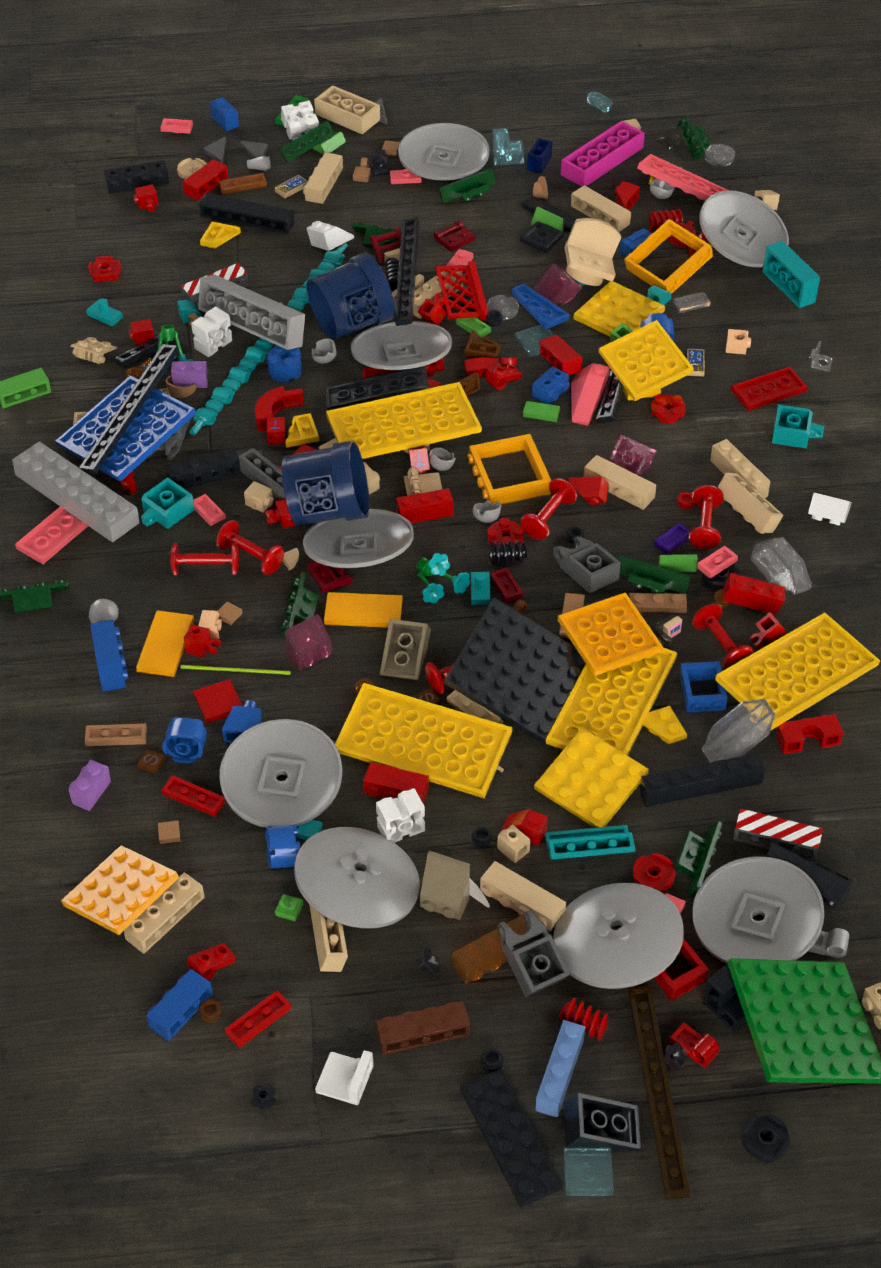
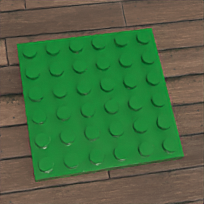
M731 958L727 964L767 1082L881 1084V1057L845 963Z

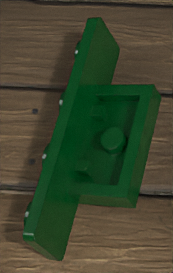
M686 115L679 120L676 127L694 160L698 161L705 150H710L713 146L710 138L706 135L705 129L702 126L691 124Z
M326 121L311 131L309 128L301 133L302 136L299 138L297 135L289 140L290 143L282 147L280 152L285 161L289 162L333 136L335 132L329 122Z
M493 169L482 171L440 187L439 192L442 202L446 203L457 198L468 201L475 195H484L486 191L490 190V186L496 183Z
M362 222L352 224L355 232L365 234L363 245L373 247L369 240L370 236H379L394 231L393 228L383 229L378 225L368 226ZM397 238L378 242L379 247L396 242Z
M625 556L619 557L618 561L621 562L619 575L629 577L628 582H632L633 586L638 588H644L645 586L651 588L650 591L654 593H661L666 590L681 594L687 593L691 579L690 576Z
M304 572L299 577L296 576L291 584L293 589L287 598L289 604L284 610L285 618L280 624L282 629L280 636L283 638L291 630L294 620L307 626L313 621L319 594L303 587L306 577Z
M57 580L53 582L54 584L49 585L38 583L35 584V587L30 588L19 586L16 587V590L11 591L0 589V600L13 598L15 614L53 608L51 592L70 589V585L65 580Z
M717 821L708 829L705 839L691 831L685 835L674 867L692 877L687 890L689 895L698 891L705 881L704 876L711 866L709 863L710 858L716 851L715 843L722 833L720 831L722 822Z

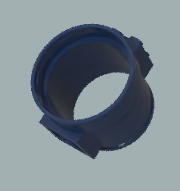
M366 252L348 259L345 265L307 281V294L314 316L325 335L333 341L369 325L378 326L394 318V300L387 279L376 260Z
M354 440L334 443L331 448L284 456L282 462L284 494L291 518L297 526L342 518L352 521L368 517L370 500L367 475L361 452Z

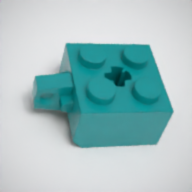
M778 404L772 443L807 448L809 438L823 437L824 426L811 423L813 412L810 409Z
M166 478L146 492L141 499L144 512L141 519L142 523L147 527L158 522L169 529L194 511L192 494L169 478Z

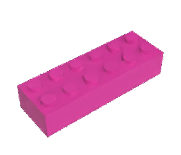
M623 121L618 122L562 159L561 176L581 187L589 185L643 149L645 133Z

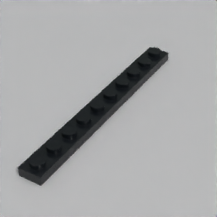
M418 217L402 220L395 308L396 326L408 325L413 322L419 236Z
M163 344L80 465L79 468L88 474L96 475L178 354L179 349L176 345Z

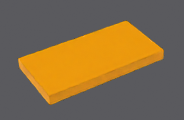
M328 592L324 625L388 628L390 619L401 620L403 595Z
M156 611L136 666L137 672L175 677L185 647L184 636L193 624L194 616Z

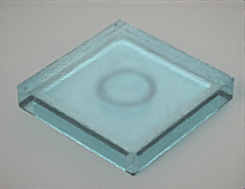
M542 325L515 333V338L530 357L540 354L539 340L554 336L550 329L545 330Z
M564 1148L566 1196H613L611 1148Z

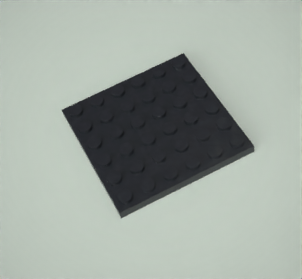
M493 598L446 677L444 684L546 745V738L586 663L575 646L496 598Z

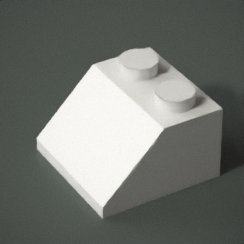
M321 221L313 222L311 226L307 227L311 245L328 251L354 238L352 234Z
M813 493L808 514L812 515V519L822 521L823 518L830 519L829 523L840 526L841 522L845 523L852 502Z

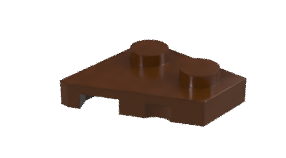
M472 330L465 349V356L498 359L501 345L487 337L481 338L477 335L476 331Z

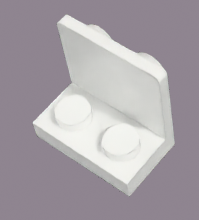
M364 1050L361 1058L355 1059L330 1052L315 1088L316 1093L358 1105L373 1069V1053Z

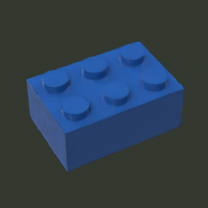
M113 620L91 623L90 627L102 691L126 688L125 680L128 679L127 669L122 668L126 667L124 653L120 654L123 652L121 639L117 640V638H121L119 626L115 627Z

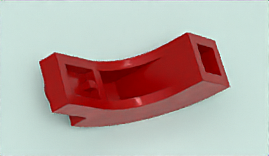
M283 386L265 393L255 406L257 432L267 431V418L274 417L278 411L304 406L302 388L285 391Z

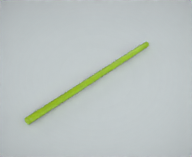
M181 665V669L291 674V671Z

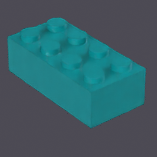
M779 241L766 246L762 272L799 309L816 303L820 276L785 242Z

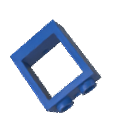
M720 661L681 664L679 678L686 712L726 710L728 698L726 689L717 681L719 694L692 696L690 681L715 680L716 675L722 672Z

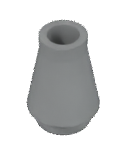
M265 155L247 160L248 169L266 171L271 166L270 158Z

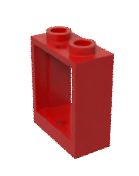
M684 938L679 952L693 969L674 980H671L665 971L653 978L670 1001L705 983L708 978L709 969Z

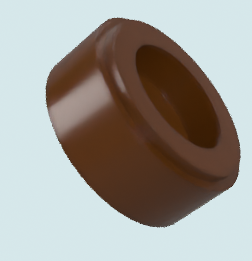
M519 599L513 609L524 615L527 610V602Z
M214 999L203 1001L199 1006L201 1019L209 1023L217 1021L222 1014L220 1003Z

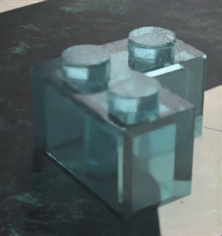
M507 128L492 129V158L494 165L524 164L522 140L510 141Z

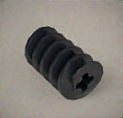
M388 258L384 262V274L390 290L395 291L398 283L399 260Z
M516 540L514 546L511 541H508L507 546L504 541H501L499 546L494 541L492 547L489 543L491 565L494 564L495 559H497L498 564H501L502 559L505 560L506 564L509 563V559H512L515 564L517 558H519L521 563H523L524 558H527L526 540H523L521 545L519 540Z

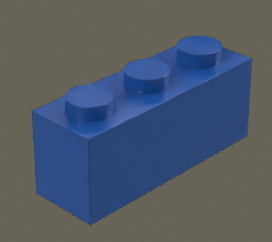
M192 969L183 974L178 979L177 984L171 990L166 991L162 1000L148 1011L146 1017L149 1028L170 1041L199 1010L200 1004L213 995L211 982Z

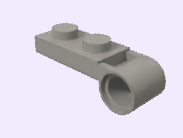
M834 928L830 933L821 931L817 941L808 952L836 958L844 957L847 953L850 935L846 930Z

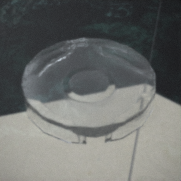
M714 144L706 148L705 160L714 166H717V164L727 166L734 162L735 151L732 147L724 144Z
M506 295L494 296L488 300V314L492 310H497L502 313L503 320L512 319L518 314L519 303L511 296L510 298L506 297Z

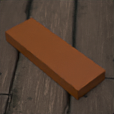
M263 173L218 181L222 195L267 186Z

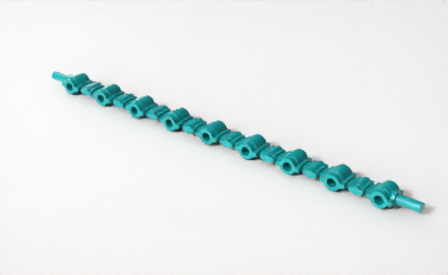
M347 243L341 244L337 250L327 251L318 269L311 270L308 280L335 269V266H341L345 257L342 253L348 247ZM307 281L304 282L303 288L300 287L295 290L294 296L288 302L287 307L301 311L305 304H310L307 294ZM259 338L255 346L248 347L239 366L231 368L228 379L224 380L222 387L219 386V388L216 387L214 389L211 400L207 401L205 408L202 407L196 411L194 417L196 424L189 431L191 435L195 436L202 426L214 424L216 416L224 407L223 404L231 403L233 395L240 387V383L248 382L251 371L255 369L257 363L264 362L266 354L272 348L273 343Z

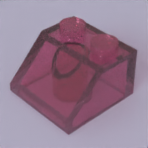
M553 263L534 289L537 293L558 306L573 300L582 286L564 268Z
M621 434L609 461L642 477L651 467L658 450Z
M318 614L285 631L287 657L299 670L309 667L313 663L332 654L331 639Z

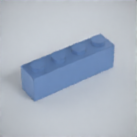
M563 1020L536 1097L535 1111L558 1118L584 1042L585 1026Z

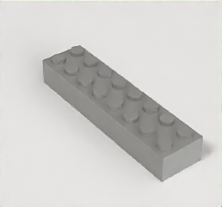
M217 275L200 277L199 310L206 313L216 306L229 314L230 323L240 329L286 350L302 347L305 314Z
M40 441L12 459L17 477L63 507V509L79 520L85 522L86 525L111 542H114L139 524L136 506Z

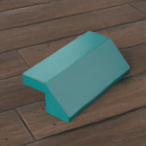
M627 825L545 832L547 853L551 860L629 853L636 850L632 832L628 831Z

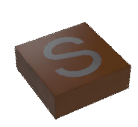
M431 688L413 696V698L440 705V699Z
M146 749L137 766L139 769L156 774L165 760V755Z

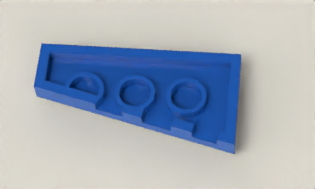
M526 284L512 288V295L545 330L569 320L570 314Z

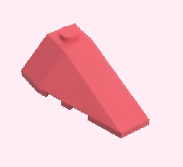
M592 363L575 374L571 382V415L573 423L589 425L605 391L610 367Z

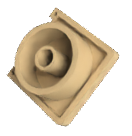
M593 218L576 219L564 247L567 259L566 272L575 280L591 286L601 285L603 279L613 281L616 274L612 258L620 242L621 234L612 225L602 220Z

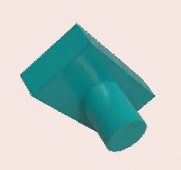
M104 298L99 299L86 310L88 316L110 326H114L123 318L122 312L109 307L107 300Z
M471 572V605L490 604V573Z

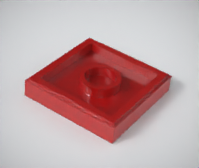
M230 679L193 691V696L206 724L229 716L234 706H243Z

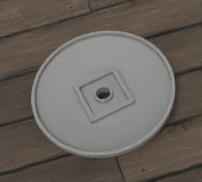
M435 123L409 132L399 144L398 155L402 165L415 175L432 180H455L470 176L479 171L487 163L490 150L484 136L470 127L454 123Z
M721 191L711 195L702 205L699 220L706 239L719 253L738 264L757 268L763 267L766 246L779 241L789 245L788 232L782 219L770 206L752 195L739 191Z
M413 321L412 324L396 326L395 322H388L373 326L359 333L351 343V353L358 362L369 367L384 370L412 369L429 365L447 355L452 347V338L448 331L432 323Z
M369 509V515L364 519L347 521L345 518L315 523L305 533L303 546L306 554L320 564L339 568L366 567L386 562L403 553L411 545L414 531L410 521L402 515L387 510Z
M291 719L263 722L243 732L227 749L220 767V785L228 805L244 820L265 828L284 825L299 826L313 820L330 806L342 782L341 757L333 741L317 727ZM279 775H286L287 779L278 781L277 777Z
M336 827L316 833L301 846L295 860V880L306 901L322 915L347 926L379 928L394 924L403 919L413 909L419 895V875L410 857L393 841L387 840L384 836L366 829ZM355 868H361L364 872L357 871Z
M748 857L723 865L709 875L702 883L694 899L693 923L697 936L703 946L714 957L726 964L731 958L796 961L810 950L821 933L824 923V904L821 893L814 881L795 865L771 857ZM756 915L765 917L762 921H755L753 919Z
M614 883L594 888L572 901L556 923L553 940L572 977L591 986L618 989L635 986L651 980L670 966L681 949L684 927L676 905L660 891L641 884ZM614 926H622L618 930H612Z

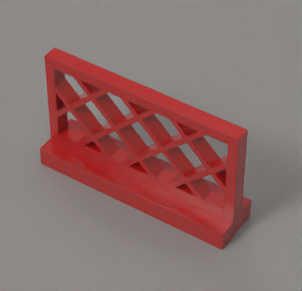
M468 261L467 265L436 266L435 271L442 297L443 295L446 297L451 295L456 298L454 302L448 299L445 304L448 319L478 318L482 322L485 321L488 308L475 261ZM464 271L465 275L462 277L456 272ZM441 272H447L449 275L446 277ZM453 276L459 281L455 283L450 278ZM447 282L453 287L448 289L444 284ZM462 282L468 285L466 289L460 286ZM455 289H458V290H460L462 293H461L460 295H458L457 293H455V292H453V291H454ZM466 294L471 297V300L468 301L463 296ZM458 301H461L466 305L462 308L456 303ZM454 307L459 312L451 313V309ZM470 307L474 309L475 312H469L466 309Z

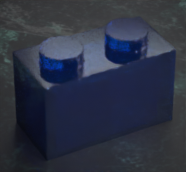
M538 138L527 155L528 171L542 173L552 158L553 141Z

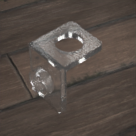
M819 341L816 349L813 348L810 358H812L811 367L829 372L833 358L819 354L821 348V341ZM823 359L827 361L828 365L822 366L818 361Z

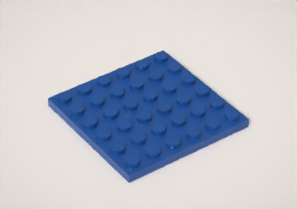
M130 375L55 441L56 444L84 461L138 382V379ZM154 388L100 470L116 480L122 481L196 414L195 409Z

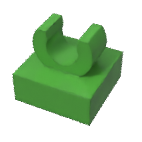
M283 894L275 910V915L296 921L303 906V900Z

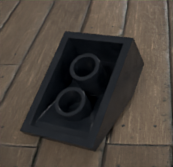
M577 1093L564 1103L567 1148L582 1151L641 1150L638 1105Z

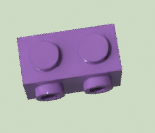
M206 361L172 362L171 375L174 386L187 387L196 384L197 388L208 387Z
M90 760L81 769L80 775L69 786L73 805L88 811L92 809L111 782L108 766Z

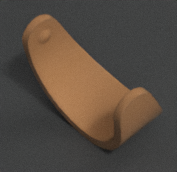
M540 176L538 182L534 183L533 196L536 198L548 199V188L544 176Z
M172 376L166 378L169 394L176 398L188 397L197 388L196 384L187 387L171 385Z

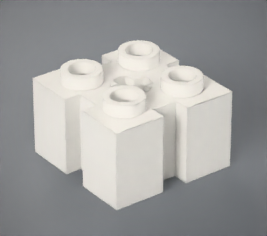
M310 101L300 102L295 107L293 104L281 106V120L284 127H287L289 139L296 135L299 138L302 136L301 133L308 128L311 131L319 126V121L316 114H313V107Z
M216 306L206 312L204 318L199 317L191 323L192 332L195 334L193 338L194 348L207 357L216 353L219 346L224 347L232 341V332L228 329L231 326L230 315Z
M414 788L402 791L398 794V798H383L376 802V812L378 814L377 827L381 835L387 840L395 843L402 840V836L409 834L411 837L425 831V821L423 819L425 817V807Z

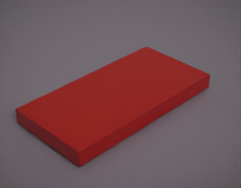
M790 366L731 386L732 393L747 411L807 392L808 389L807 385Z

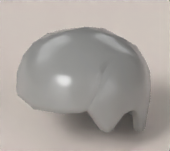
M654 179L650 185L652 195L658 199L669 198L675 188L670 186L669 183Z
M332 339L319 340L316 342V348H312L313 360L321 364L331 362L337 354L336 346Z
M443 448L430 450L428 456L430 465L439 471L449 470L456 460L454 453H449Z
M487 500L484 504L477 503L472 510L473 516L483 523L494 522L500 515L501 504L498 501L495 504H491L490 500Z
M98 599L90 606L88 618L91 623L107 620L115 621L118 618V606L111 600Z

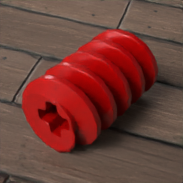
M665 210L663 213L658 211L657 214L654 211L651 212V215H649L650 231L653 232L654 227L657 230L668 219L675 223L679 221L683 223L681 210H670L669 212Z
M575 997L570 1002L568 1001L564 1005L558 1021L562 1022L565 1019V1021L585 1026V1034L589 1031V1037L594 1038L597 1035V1041H600L608 1026V1014L606 1013L601 1018L599 1017V1009L593 1014L591 1013V1005L585 1010L583 1009V1001L578 1006L576 1005Z

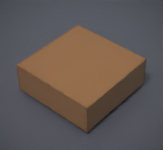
M386 140L382 150H385V153L388 155L396 156L400 142Z
M226 602L218 610L219 619L229 625H232L243 614L241 608L229 602Z
M179 820L158 823L160 844L181 841Z

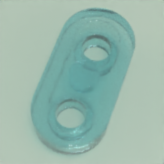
M599 92L588 93L587 102L602 112H608L612 109L611 99Z

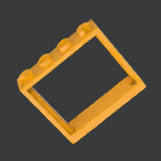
M668 219L643 243L639 244L632 253L628 254L625 258L626 269L649 285L658 286L672 294L713 257L712 246ZM672 235L697 252L663 281L638 264Z
M531 434L469 446V454H467L468 463L472 464V472L474 476H477L478 487L482 488L483 499L490 500L491 504H495L497 501L500 504H506L550 495L549 483L551 478ZM524 450L537 481L493 489L481 459Z

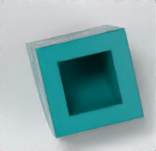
M654 285L648 289L647 297L665 305L671 300V293Z
M190 300L177 301L178 312L183 324L191 321L188 315L192 313L202 317L194 302Z

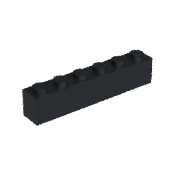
M206 193L199 203L201 217L284 234H288L295 223L294 210Z
M759 753L645 775L641 776L640 793L645 807L738 789L762 784L765 767Z

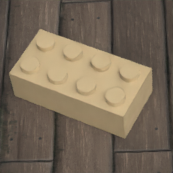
M333 85L314 99L316 115L360 134H364L380 121L379 104Z

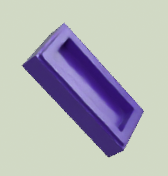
M678 523L654 540V545L668 555L689 539L690 530L681 523Z

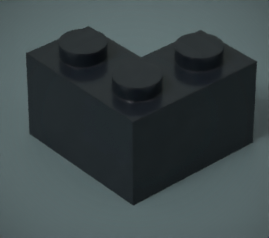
M725 965L707 979L703 1004L735 1033L747 1023L729 967Z

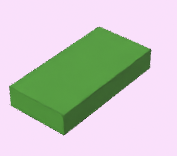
M478 318L456 319V324L470 334L474 330L482 338L491 332V327Z
M526 401L523 417L557 422L560 406Z
M697 554L660 555L658 567L675 572H696Z

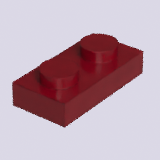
M508 568L490 573V579L506 603L523 598V591Z

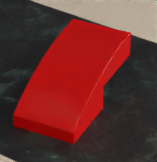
M473 358L463 362L466 374L477 373L479 377H482L483 373L487 372L489 368L501 367L499 359Z

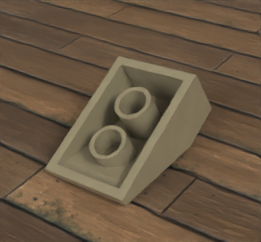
M394 619L389 620L380 676L418 681L429 644L431 629L428 624Z
M429 851L420 892V907L429 912L434 911L443 914L447 918L460 920L469 902L470 864Z

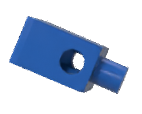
M247 700L244 706H234L222 728L224 742L232 743L249 728L263 723L262 711L260 708H256V702Z

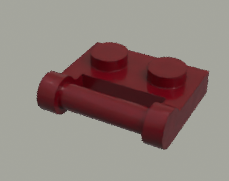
M460 220L456 221L454 225L442 231H436L433 234L434 239L450 252L476 240V234L466 228ZM457 230V232H455V233H453V234H451V235H449V236H447V237H444V236H446V235H448V234H450V233H452V232H454V231Z
M400 228L379 236L373 235L369 237L378 265L385 262L384 253L400 248L402 233ZM395 237L398 240L397 242H393L380 247L378 244V242L385 241Z
M316 561L307 563V569L322 593L341 586H350L353 582L351 576L347 575L343 568L334 567L340 576L336 578L329 566Z

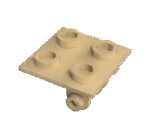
M87 337V339L71 345V347H74L73 354L75 357L97 364L105 362V357H103L105 353L117 349L111 343L99 342L93 337Z
M412 467L407 473L408 476H404L407 496L442 489L439 472L418 474V470Z

